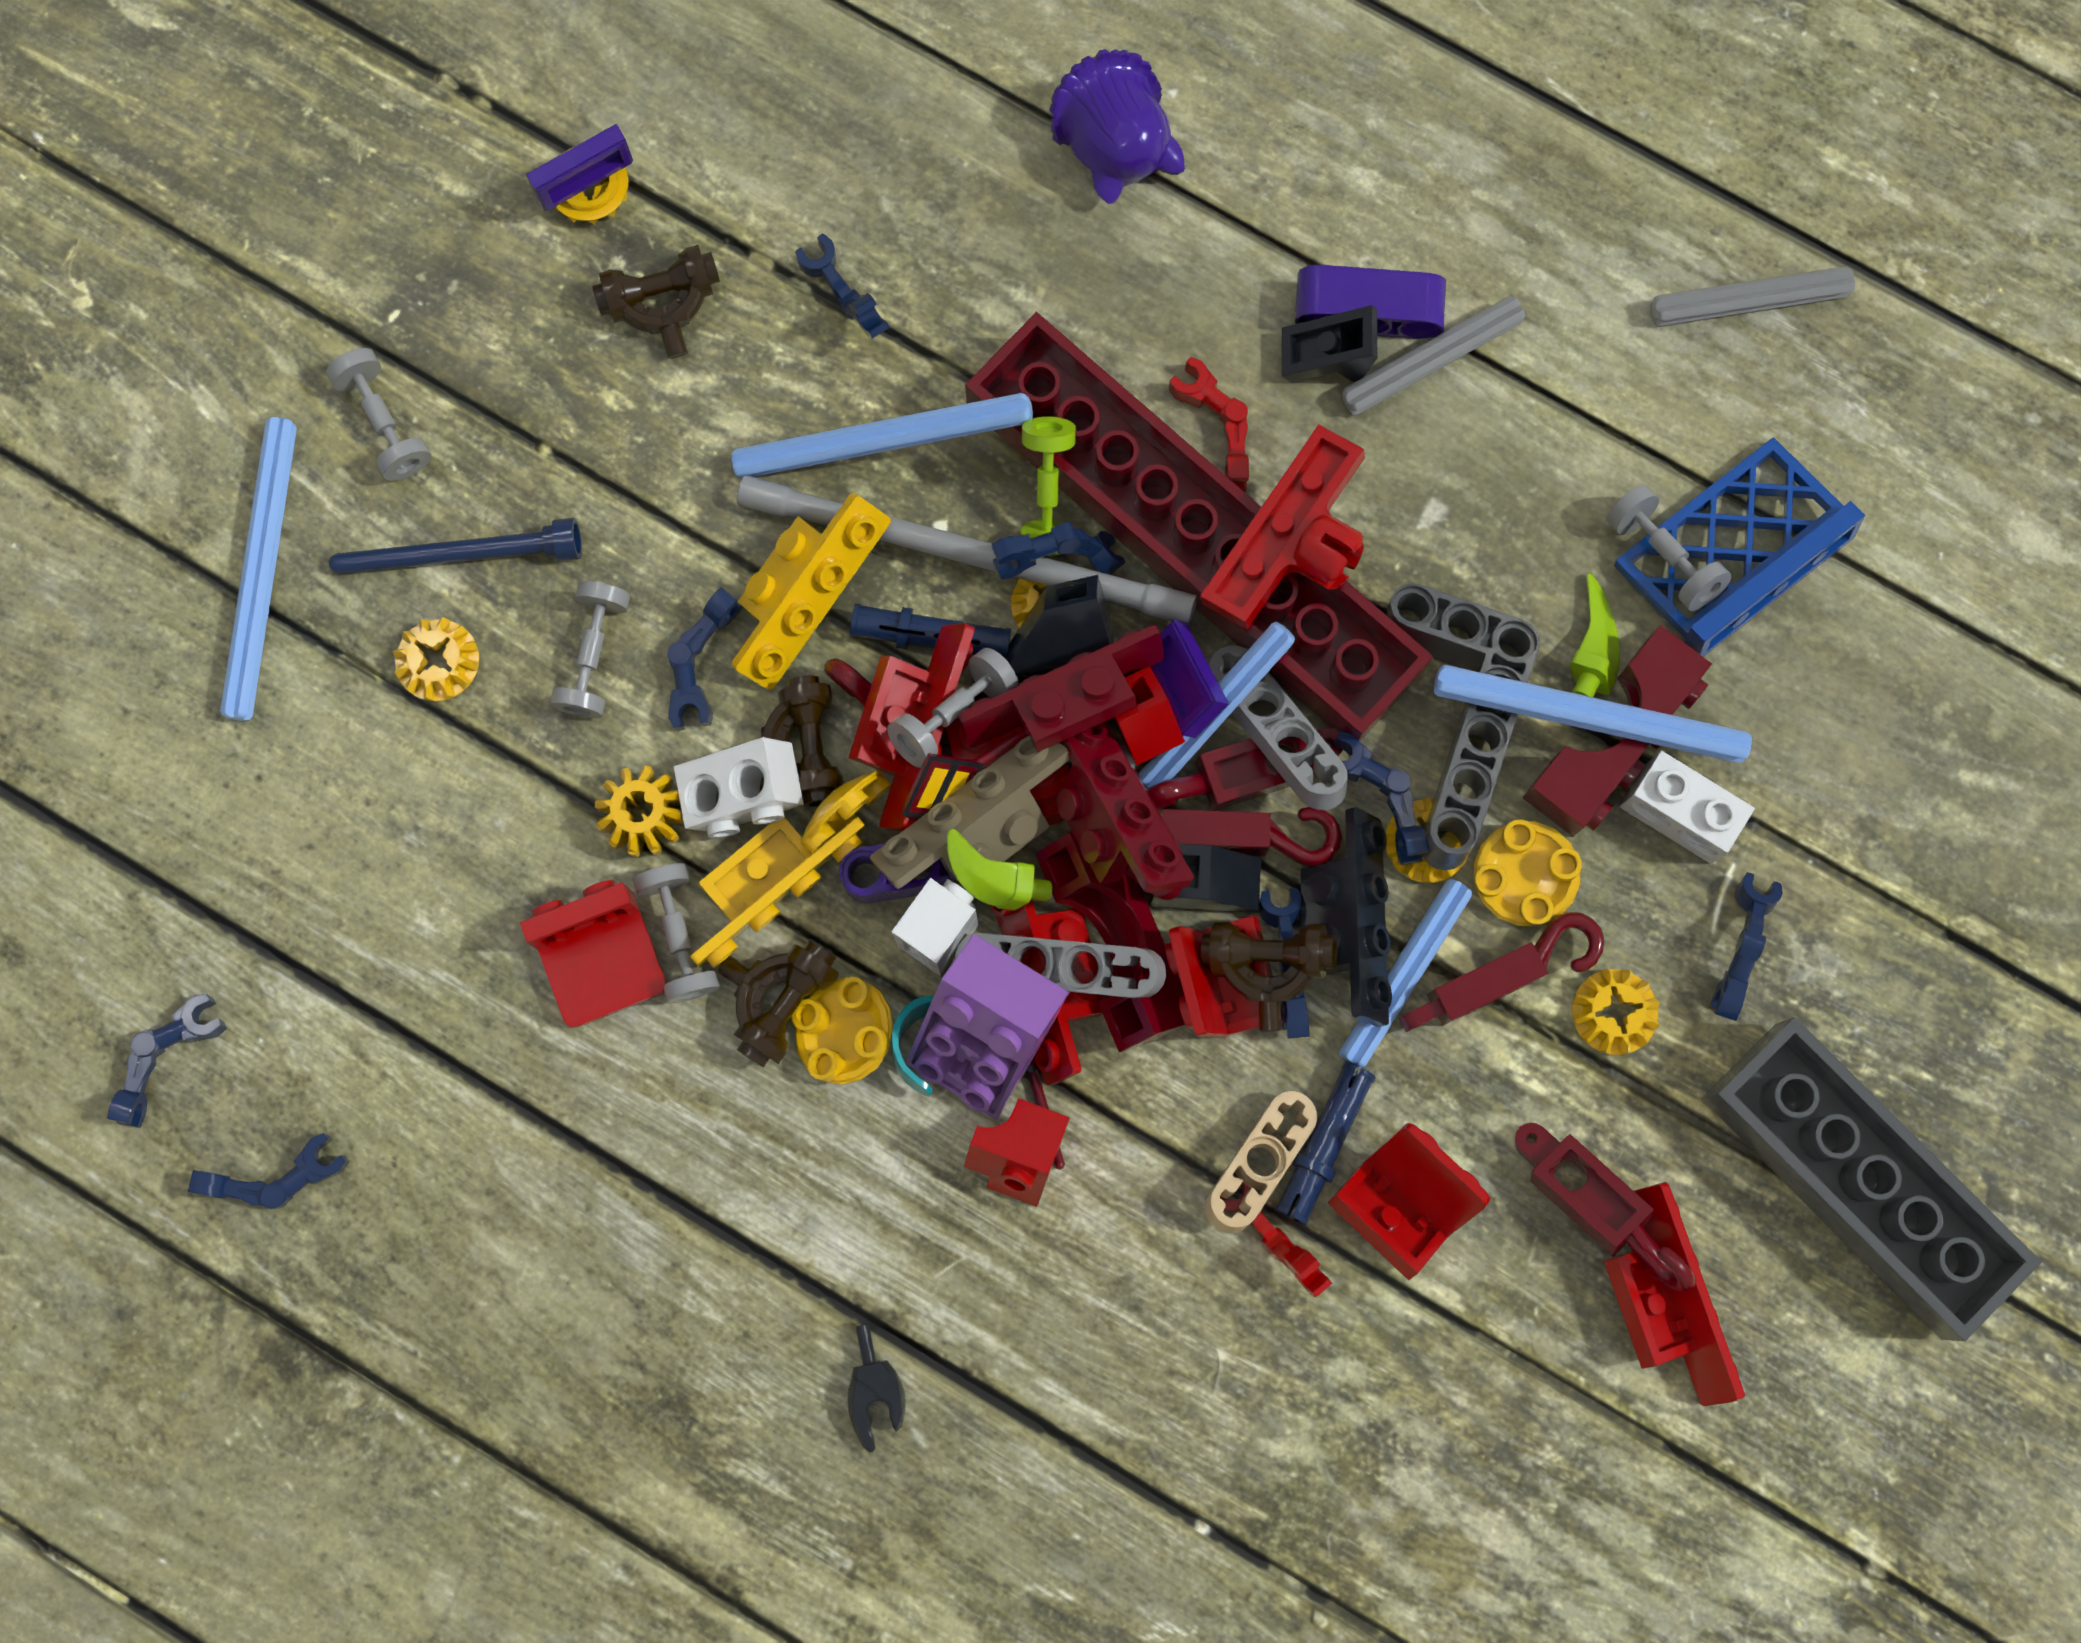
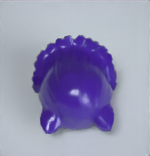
M1106 49L1099 50L1095 57L1087 56L1081 59L1080 63L1074 64L1071 67L1070 73L1065 74L1061 79L1060 85L1056 87L1051 98L1052 104L1049 108V111L1053 114L1051 119L1053 141L1058 145H1071L1074 155L1091 170L1094 188L1099 197L1107 204H1113L1117 201L1123 186L1137 183L1158 170L1170 175H1179L1185 170L1182 149L1171 136L1168 117L1159 104L1162 97V88L1155 73L1151 71V65L1148 61H1143L1142 56L1137 53H1128L1127 50L1118 51L1117 49L1111 52Z

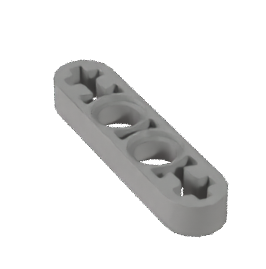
M1227 646L1213 654L1210 660V668L1218 683L1227 674H1224V670L1232 669L1248 649L1241 646ZM1268 672L1235 708L1232 715L1304 804L1316 810L1335 808L1346 796L1347 769ZM1266 700L1273 703L1277 710L1268 716H1258L1249 711L1248 707L1253 702ZM1297 737L1302 739L1307 747L1298 753H1288L1280 749L1277 744L1283 738ZM1314 762V768L1312 770L1310 765ZM1313 772L1322 782L1332 780V786L1326 787L1322 782L1313 785Z
M973 933L1019 962L1022 961L1023 955L1028 949L1032 947L1039 948L1046 957V967L1041 975L1069 992L1146 998L1158 993L1164 985L1166 978V967L1162 958L1154 951L1146 948ZM973 934L963 938L956 950L955 959ZM1083 952H1090L1095 956L1099 968L1097 976L1087 984L1077 980L1073 973L1074 960ZM1115 953V957L1112 960L1111 954ZM1139 957H1141V966L1149 968L1150 971L1149 979L1140 980L1138 989L1136 988L1135 979L1112 976L1114 971L1113 965L1137 966ZM1110 980L1112 982V988L1108 986Z

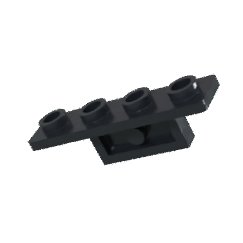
M1358 807L1345 810L1347 859L1301 869L1302 927L1308 924H1324L1327 929V935L1336 936L1335 969H1327L1326 974L1350 970L1352 1016L1380 1027L1389 1024V1007L1392 1003V990L1387 978V954L1390 951V937L1385 921V902L1388 899L1389 891L1384 877L1383 851L1387 845V838L1379 818Z

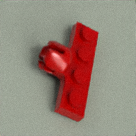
M1318 424L1200 595L1202 604L1248 630L1282 578L1289 573H1300L1328 590L1337 589L1343 585L1349 578L1348 575L1343 573L1344 568L1347 567L1354 570L1362 556L1364 549L1363 536L1360 531L1331 516L1329 511L1365 459L1364 449Z

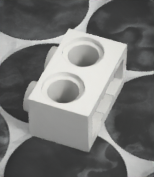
M762 737L674 766L685 829L707 831L709 838H723L735 835L740 832L739 825L750 821L753 824H768L780 821L785 818V810L804 805L793 746L790 742ZM764 776V785L760 791V782ZM719 791V799L716 805V795Z
M1662 750L1645 764V767L1619 806L1710 864L1730 851L1755 810L1753 806Z

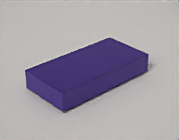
M614 124L527 173L526 176L541 206L545 211H549L632 164L633 158L624 135L617 124Z
M1173 619L1161 632L1164 660L1150 668L1169 700L1182 736L1196 738L1229 703L1187 623Z

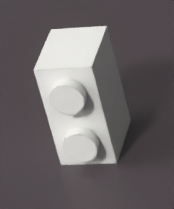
M930 878L892 930L897 946L942 977L955 959L956 950L963 938L973 934L978 927L976 909H974L975 905L972 903L973 896L949 879L942 886Z

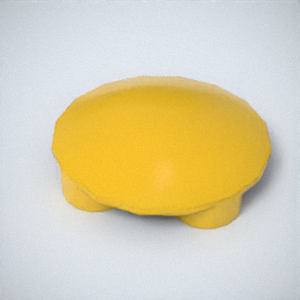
M880 770L861 775L839 786L816 809L805 829L801 840L802 845L812 854L857 818L858 816L855 813L865 803L870 806L891 787V783L882 775Z
M1514 820L1506 826L1496 829L1481 844L1473 864L1474 886L1482 904L1498 919L1516 926H1540L1563 914L1574 902L1581 883L1580 871L1582 869V860L1580 855L1573 849L1572 844L1556 829L1536 821Z
M858 977L837 979L825 990L818 989L808 999H803L792 1015V1022L796 1027L797 1053L810 1075L815 1079L839 1085L860 1081L879 1067L889 1051L893 1031L891 1008L881 991Z

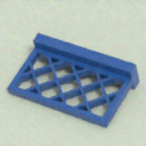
M1773 437L1657 527L1658 529L1665 528L1677 540V530L1684 524L1708 525L1707 547L1681 546L1689 553L1690 558L1706 559V565L1713 563L1714 559L1744 561L1743 577L1739 581L1729 583L1720 596L1688 620L1673 605L1674 590L1680 591L1688 580L1674 579L1675 568H1672L1669 564L1667 578L1647 577L1634 565L1635 562L1646 554L1660 555L1648 542L1649 534L1617 558L1614 567L1685 639L1684 643L1704 657L1854 539L1864 520L1865 514L1852 501L1843 505ZM1771 457L1786 472L1785 485L1755 483L1756 468ZM1748 475V482H1739ZM1793 481H1795L1799 486H1793ZM1724 493L1747 494L1746 516L1716 514L1717 498ZM1755 495L1785 497L1784 518L1755 517ZM1793 498L1813 499L1826 512L1815 521L1792 519ZM1709 505L1708 513H1699ZM1715 526L1745 528L1744 550L1714 547ZM1753 528L1783 530V546L1776 552L1752 550ZM1791 531L1800 532L1791 539ZM1752 562L1760 563L1753 570H1751ZM1659 589H1665L1666 596Z

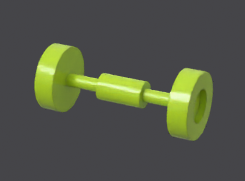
M1038 417L1028 420L1022 425V444L1030 450L1043 452V466L1037 469V505L1042 507V519L1025 523L1021 527L1020 536L1029 534L1030 538H1034L1051 532V528L1063 523L1062 521L1052 520V507L1058 505L1059 469L1053 466L1054 452L1066 451L1075 445L1076 426L1069 420L1058 417ZM1056 552V553H1053V554H1050V555H1047V556H1053V555H1058V554H1057V552Z

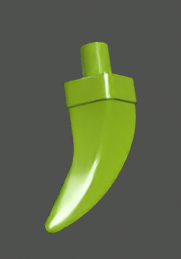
M1588 573L1587 587L1590 625L1579 649L1576 650L1570 662V668L1576 683L1572 693L1594 697L1595 692L1610 695L1617 680L1620 648L1617 627L1608 599L1592 573Z
M956 829L948 831L947 851L951 868L963 888L973 897L999 909L1013 911L1026 905L1030 900L1046 902L1050 899L1052 884L1049 880L1034 878L1035 867L1033 864L989 860L983 857Z

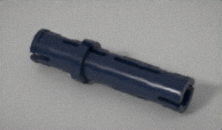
M855 603L851 619L850 637L858 636L895 642L896 648L906 650L908 645L935 649L942 626L966 622L913 614L914 609L902 607L901 612L861 606V604ZM966 623L975 628L971 640L973 644L972 655L977 654L983 648H991L1007 660L1011 628L1003 629Z
M1343 1063L1342 1071L1303 1154L1298 1153L1292 1162V1165L1296 1168L1279 1204L1274 1209L1289 1219L1297 1200L1300 1199L1292 1217L1295 1222L1305 1226L1309 1221L1308 1218L1324 1183L1332 1182L1336 1173L1332 1166L1371 1084L1376 1079L1375 1075L1361 1068L1355 1084L1351 1088L1358 1074L1356 1070L1357 1065L1352 1063Z

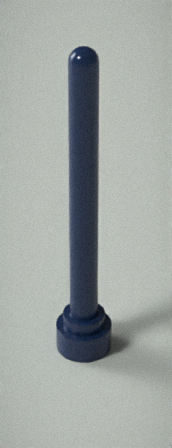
M575 517L555 519L552 521V525L543 526L542 532L337 553L331 556L329 567L336 574L544 552L547 557H556L558 561L581 559L582 540L580 528Z

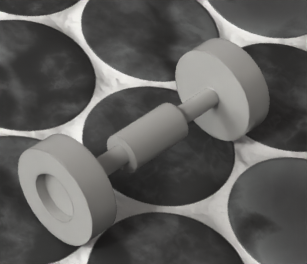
M358 348L348 351L330 363L326 374L337 391L345 392L359 389L364 398L361 401V405L379 436L384 435L390 447L383 451L376 461V465L384 479L387 481H398L408 478L422 470L430 462L431 454L422 439L411 438L399 441L394 432L397 427L381 396L373 394L367 384L381 371V364L373 350Z
M1646 485L1631 490L1614 505L1608 515L1607 522L1620 535L1630 533L1639 526L1650 535L1648 542L1672 568L1679 567L1690 578L1678 595L1679 600L1690 611H1697L1711 603L1729 584L1731 580L1730 572L1720 562L1710 563L1697 571L1687 560L1689 553L1665 528L1658 529L1649 520V517L1654 513L1659 504V497Z
M581 581L578 583L575 600L584 606L594 609L590 629H584L576 661V666L580 668L576 689L554 688L550 706L576 716L601 718L606 701L595 694L586 692L591 671L597 670L605 636L604 633L600 632L604 613L627 612L630 594L623 589L609 584Z
M983 648L970 658L968 666L975 683L967 690L963 687L959 688L933 709V717L925 724L914 716L903 713L888 725L889 738L896 750L906 761L921 768L928 753L938 754V747L931 732L940 725L947 727L955 721L961 712L969 709L975 703L974 697L981 691L994 698L1019 686L1013 668L1001 654L991 648Z
M683 863L668 864L636 875L633 881L638 896L660 894L665 911V916L661 917L666 939L671 955L677 954L683 977L663 986L667 1003L689 1001L720 989L715 971L693 974L687 953L692 947L682 912H676L671 896V890L677 889L690 881L686 865Z

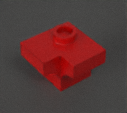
M1018 1098L1010 1118L1003 1124L995 1127H981L977 1125L969 1145L964 1167L989 1176L986 1188L1037 1207L1070 1117Z

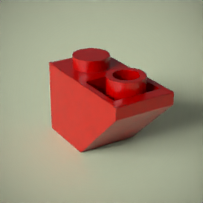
M1150 666L1125 677L1135 695L1137 707L1112 718L1135 764L1139 765L1185 743L1169 700Z

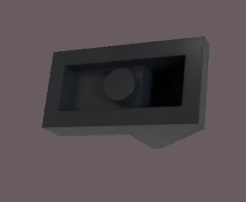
M1373 305L1282 327V377L1292 383L1336 372L1356 382L1367 374L1378 358L1377 308Z

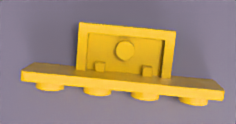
M851 493L823 533L797 516L790 528L780 535L775 549L759 572L749 579L745 592L738 600V603L760 622L733 659L732 667L768 690L774 689L891 523V518L856 493Z
M859 817L855 818L813 854L802 845V837L786 818L770 823L703 878L699 885L730 920V923L690 956L698 968L702 967L706 962H709L713 968L718 966L738 949V945L733 941L748 927H751L755 933L760 931L779 915L780 911L775 906L790 892H793L799 898L822 878L817 872L821 866L832 857L838 863H841L845 855L859 848L863 841L858 836L865 829V824Z

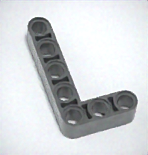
M1406 584L1394 592L1384 614L1434 656L1432 659L1458 668L1528 683L1540 641L1537 631L1531 624L1522 619L1420 584ZM1405 609L1414 612L1420 621H1407L1399 614V610ZM1449 627H1459L1465 630L1470 639L1464 640L1455 637L1450 632ZM1500 645H1511L1519 652L1520 657L1508 656L1501 650ZM1465 702L1424 828L1429 851L1426 854H1422V857L1428 865L1435 869L1447 871L1457 868L1464 862L1475 846L1518 714ZM1477 736L1486 740L1491 751H1480L1474 748L1470 743L1469 737ZM1462 783L1471 787L1476 799L1462 798L1456 793L1453 784ZM1449 831L1459 839L1461 847H1447L1439 840L1437 832Z

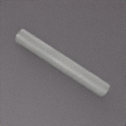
M1844 266L1657 295L1654 298L1653 302H1651V313L1654 323L1664 326L1838 299L1851 295L1852 291L1855 290V279L1853 270Z
M1508 296L1345 387L1341 394L1343 404L1351 415H1358L1521 324L1525 318L1523 307L1516 297Z

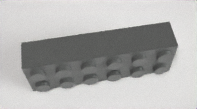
M1795 1017L1775 1024L1701 1098L1941 1340L1966 1341L2042 1263Z

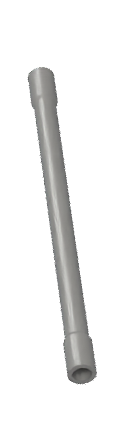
M748 475L743 477L737 494V504L739 506L780 517L790 516L797 518L799 516L805 521L823 526H828L843 505V503L794 491L789 486ZM889 516L891 518L890 525L879 539V541L997 572L993 564V559L996 556L992 549V543L891 516ZM1045 557L1036 559V565L1015 576L1049 586L1098 575L1106 602L1133 608L1145 615L1167 621H1172L1173 619L1183 621L1188 626H1190L1197 603V595L1157 584H1142Z

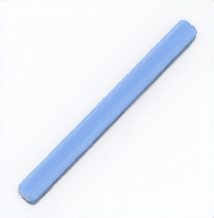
M1018 393L739 448L732 452V466L736 476L741 478L745 475L755 477L1019 426L1033 419L1032 404L1026 394Z
M268 418L265 422L220 708L221 715L236 721H248L253 717L297 431L296 425L286 418Z
M1442 665L1437 671L1434 680V693L1439 697L1741 763L1748 758L1751 751L1752 736L1746 731L1449 665Z

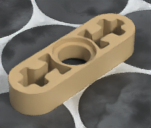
M1287 1091L1276 1096L1267 1106L1206 1199L1205 1213L1209 1222L1216 1229L1224 1233H1237L1244 1230L1257 1217L1315 1128L1317 1111L1313 1102L1307 1096L1300 1092ZM1292 1107L1299 1113L1296 1117L1299 1125L1295 1124L1285 1133L1282 1140L1279 1141L1271 1136L1278 1129L1284 1118L1279 1111L1285 1113ZM1253 1148L1268 1150L1275 1159L1273 1174L1269 1176L1255 1174L1247 1163L1249 1150ZM1234 1172L1236 1173L1238 1178L1233 1177ZM1243 1182L1251 1187L1239 1204L1240 1210L1245 1214L1237 1212L1231 1218L1227 1217L1223 1213L1226 1204L1220 1199V1196L1228 1199ZM1255 1189H1258V1190L1261 1191L1260 1195L1257 1193V1191H1256Z

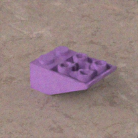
M973 934L941 979L905 1063L915 1069L924 1080L939 1084L960 1097L969 1108L977 1112H984L997 1120L1055 1021L1069 992Z

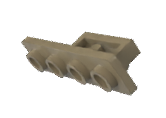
M1029 736L1025 737L1014 748L989 767L978 772L973 779L945 800L934 805L928 813L900 834L889 839L884 846L871 855V861L891 884L899 889L940 859L952 881L963 888L957 880L948 858V831L956 829L983 857L994 861H1006L1050 827L1030 790L1070 760L1067 748L1061 743H1057L1037 753Z

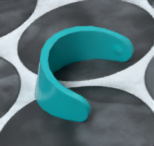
M934 995L917 998L907 1004L899 1013L892 1031L893 1062L898 1074L911 1088L928 1097L933 1092L932 1087L907 1067L899 1048L905 1031L914 1022L926 1016Z

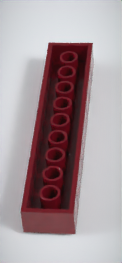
M1037 311L965 384L966 404L1023 393L1031 401L1033 418L1058 417L1074 423L1076 426L1075 445L1066 451L1054 452L1053 466L1059 469L1058 488L1173 589L1197 595L1195 608L1238 646L1249 650L1274 622H1278L1286 627L1294 636V643L1270 669L1269 673L1331 728L1339 732L1351 733L1361 741L1424 673L1434 657L1347 581L1337 589L1328 590L1300 573H1289L1282 578L1248 630L1203 605L1200 595L1261 506ZM1022 425L993 430L1034 467L1038 469V467L1043 466V452L1030 450L1022 444Z

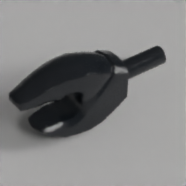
M869 1324L855 1326L863 1365L853 1367L847 1403L854 1431L862 1446L870 1453L876 1448L872 1431L873 1420L869 1415L870 1404L874 1401L885 1402L889 1408L892 1426L897 1432L903 1424L906 1399L902 1382L889 1361L876 1362Z

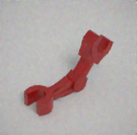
M1190 357L1186 361L1185 371L1194 376L1197 381L1193 384H1185L1173 376L1169 381V391L1175 399L1181 402H1186L1198 408L1204 404L1220 416V420L1225 424L1224 433L1228 445L1225 476L1246 492L1247 481H1249L1248 454H1245V439L1248 431L1247 405L1234 397L1231 399L1217 388L1218 381L1208 370L1207 366L1201 360Z
M1234 1173L1233 1177L1238 1178L1236 1173ZM1242 1182V1194L1237 1200L1225 1199L1220 1196V1199L1226 1204L1224 1211H1239V1204L1251 1187ZM1259 1212L1250 1224L1262 1238L1261 1244L1275 1260L1282 1262L1293 1273L1300 1284L1313 1297L1316 1298L1333 1284L1318 1268L1320 1263L1309 1251L1302 1249L1298 1245L1295 1246L1279 1227L1274 1228L1267 1218Z

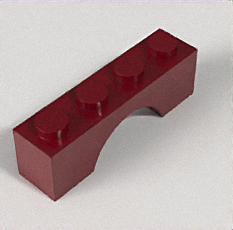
M1660 625L1634 655L1617 679L1627 696L1629 706L1673 715L1680 705L1689 709L1702 695L1709 684L1701 678L1712 663ZM1623 737L1617 745L1600 751H1581L1564 747L1552 759L1522 798L1572 837L1585 826L1594 831L1613 808V805L1606 801L1617 785L1626 790L1645 767L1638 758L1649 744L1656 750L1660 745Z
M1072 832L1067 833L1036 852L1035 855L1045 879L1049 880L1052 884V895L1056 903L1070 906L1086 916L1097 928L1106 945L1146 948L1157 953L1165 964L1166 978L1164 985L1158 993L1151 997L1128 998L1104 995L1098 1002L1119 1053L1162 1039L1186 1027L1179 1007V998L1185 996L1179 976L1174 975L1169 967L1164 941L1140 885L1125 873H1123L1119 882L1100 884L1089 863L1083 858L1080 846ZM1115 953L1111 954L1112 960L1115 957ZM1139 957L1137 966L1113 965L1114 971L1112 976L1133 978L1138 989L1139 981L1149 979L1150 971L1149 968L1141 966V957ZM1110 980V984H1109V987H1110V988H1112V982H1111V980Z

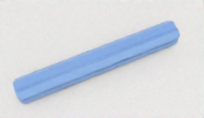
M1278 622L1272 623L1218 683L1229 705L1196 738L1183 736L1185 743L1152 758L1139 773V777L1148 788L1173 779L1293 645L1295 638L1286 627Z
M1449 879L1445 882L1387 974L1392 990L1389 1024L1376 1027L1358 1020L1339 1052V1055L1346 1062L1357 1065L1358 1068L1367 1065L1472 897V891L1461 882L1454 879Z

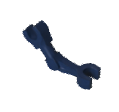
M823 233L817 237L818 245L824 252V256L821 259H809L802 248L795 251L800 270L811 277H823L837 297V304L846 318L856 319L870 339L890 328L887 321L883 320L874 306L877 303L869 293L860 296L855 289L851 290L834 268L836 252L830 238Z
M1070 522L1060 523L1051 528V532L1034 538H1030L1029 534L1015 537L1008 536L992 543V549L996 556L993 559V564L1001 580L1013 578L1021 574L1026 569L1036 565V559L1056 552L1058 555L1069 553L1086 556L1098 571L1109 575L1116 572L1126 561L1124 557L1114 554L1109 549L1116 543L1111 534L1106 531H1100L1096 536L1090 537L1082 529L1074 528Z
M723 588L718 589L704 607L701 619L692 628L683 633L680 639L668 649V658L671 668H673L676 686L675 690H671L668 718L673 728L677 731L685 730L683 714L690 707L698 708L700 723L703 726L712 725L713 712L702 688L696 684L694 667L695 656L702 652L707 640L718 628L728 625L743 608Z
M1340 731L1333 745L1344 750L1349 756L1348 760L1342 761L1347 769V780L1357 782L1360 777L1379 787V791L1388 797L1387 804L1394 815L1397 827L1395 846L1400 865L1422 862V854L1428 853L1429 849L1423 828L1416 824L1413 812V794L1409 787L1411 783L1409 775L1394 767L1389 769L1370 759L1372 752L1353 734Z
M1749 872L1745 874L1735 890V899L1738 905L1747 911L1744 928L1738 937L1735 948L1736 952L1730 967L1717 985L1710 1004L1711 1007L1715 1008L1714 1013L1716 1015L1734 1021L1737 1020L1741 1012L1748 987V979L1754 964L1761 956L1765 946L1766 936L1762 935L1764 915H1767L1774 909L1783 894L1781 883L1773 881L1765 895L1758 893L1752 884L1754 874Z
M1297 888L1289 889V905L1286 907L1274 906L1270 900V892H1261L1260 916L1267 925L1277 928L1279 940H1285L1294 935L1292 925L1301 916L1302 896ZM1279 962L1281 974L1285 972L1290 967V965L1286 964L1285 962ZM1303 991L1289 1001H1282L1281 1004L1285 1019L1282 1022L1283 1029L1286 1030L1288 1039L1310 1036L1308 1012Z
M208 994L195 995L172 1014L174 1021L156 1030L150 1029L134 1036L131 1043L132 1051L128 1058V1073L123 1089H120L114 1095L109 1106L107 1119L117 1121L119 1124L141 1128L147 1110V1098L144 1092L148 1078L157 1064L156 1057L164 1053L166 1048L182 1040L192 1043L218 1037L227 1029L224 1021L219 1018L205 1025H200L199 1023L201 1012L216 1005L213 997Z
M322 1133L308 1141L294 1160L296 1166L279 1180H275L270 1184L264 1181L245 1182L230 1179L231 1177L226 1175L193 1170L188 1192L218 1198H236L254 1206L280 1209L307 1184H317L342 1173L350 1161L346 1156L340 1155L331 1164L323 1165L319 1160V1151L330 1143L332 1139L328 1134Z

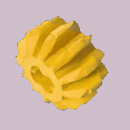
M643 766L639 778L636 780L629 768H623L621 770V777L624 784L618 787L613 781H605L603 787L612 795V798L595 801V808L604 814H608L596 823L597 828L602 833L612 832L608 843L615 850H618L627 843L628 853L632 857L637 858L642 853L644 843L646 842L652 854L658 855L662 852L658 841L660 837L664 835L672 843H676L679 839V836L670 827V824L684 823L682 811L674 809L681 805L678 790L670 791L674 780L667 773L655 780L654 770L651 766ZM645 801L652 809L651 815L647 817L645 814H642L644 820L637 822L630 812L634 806L640 809L639 802Z

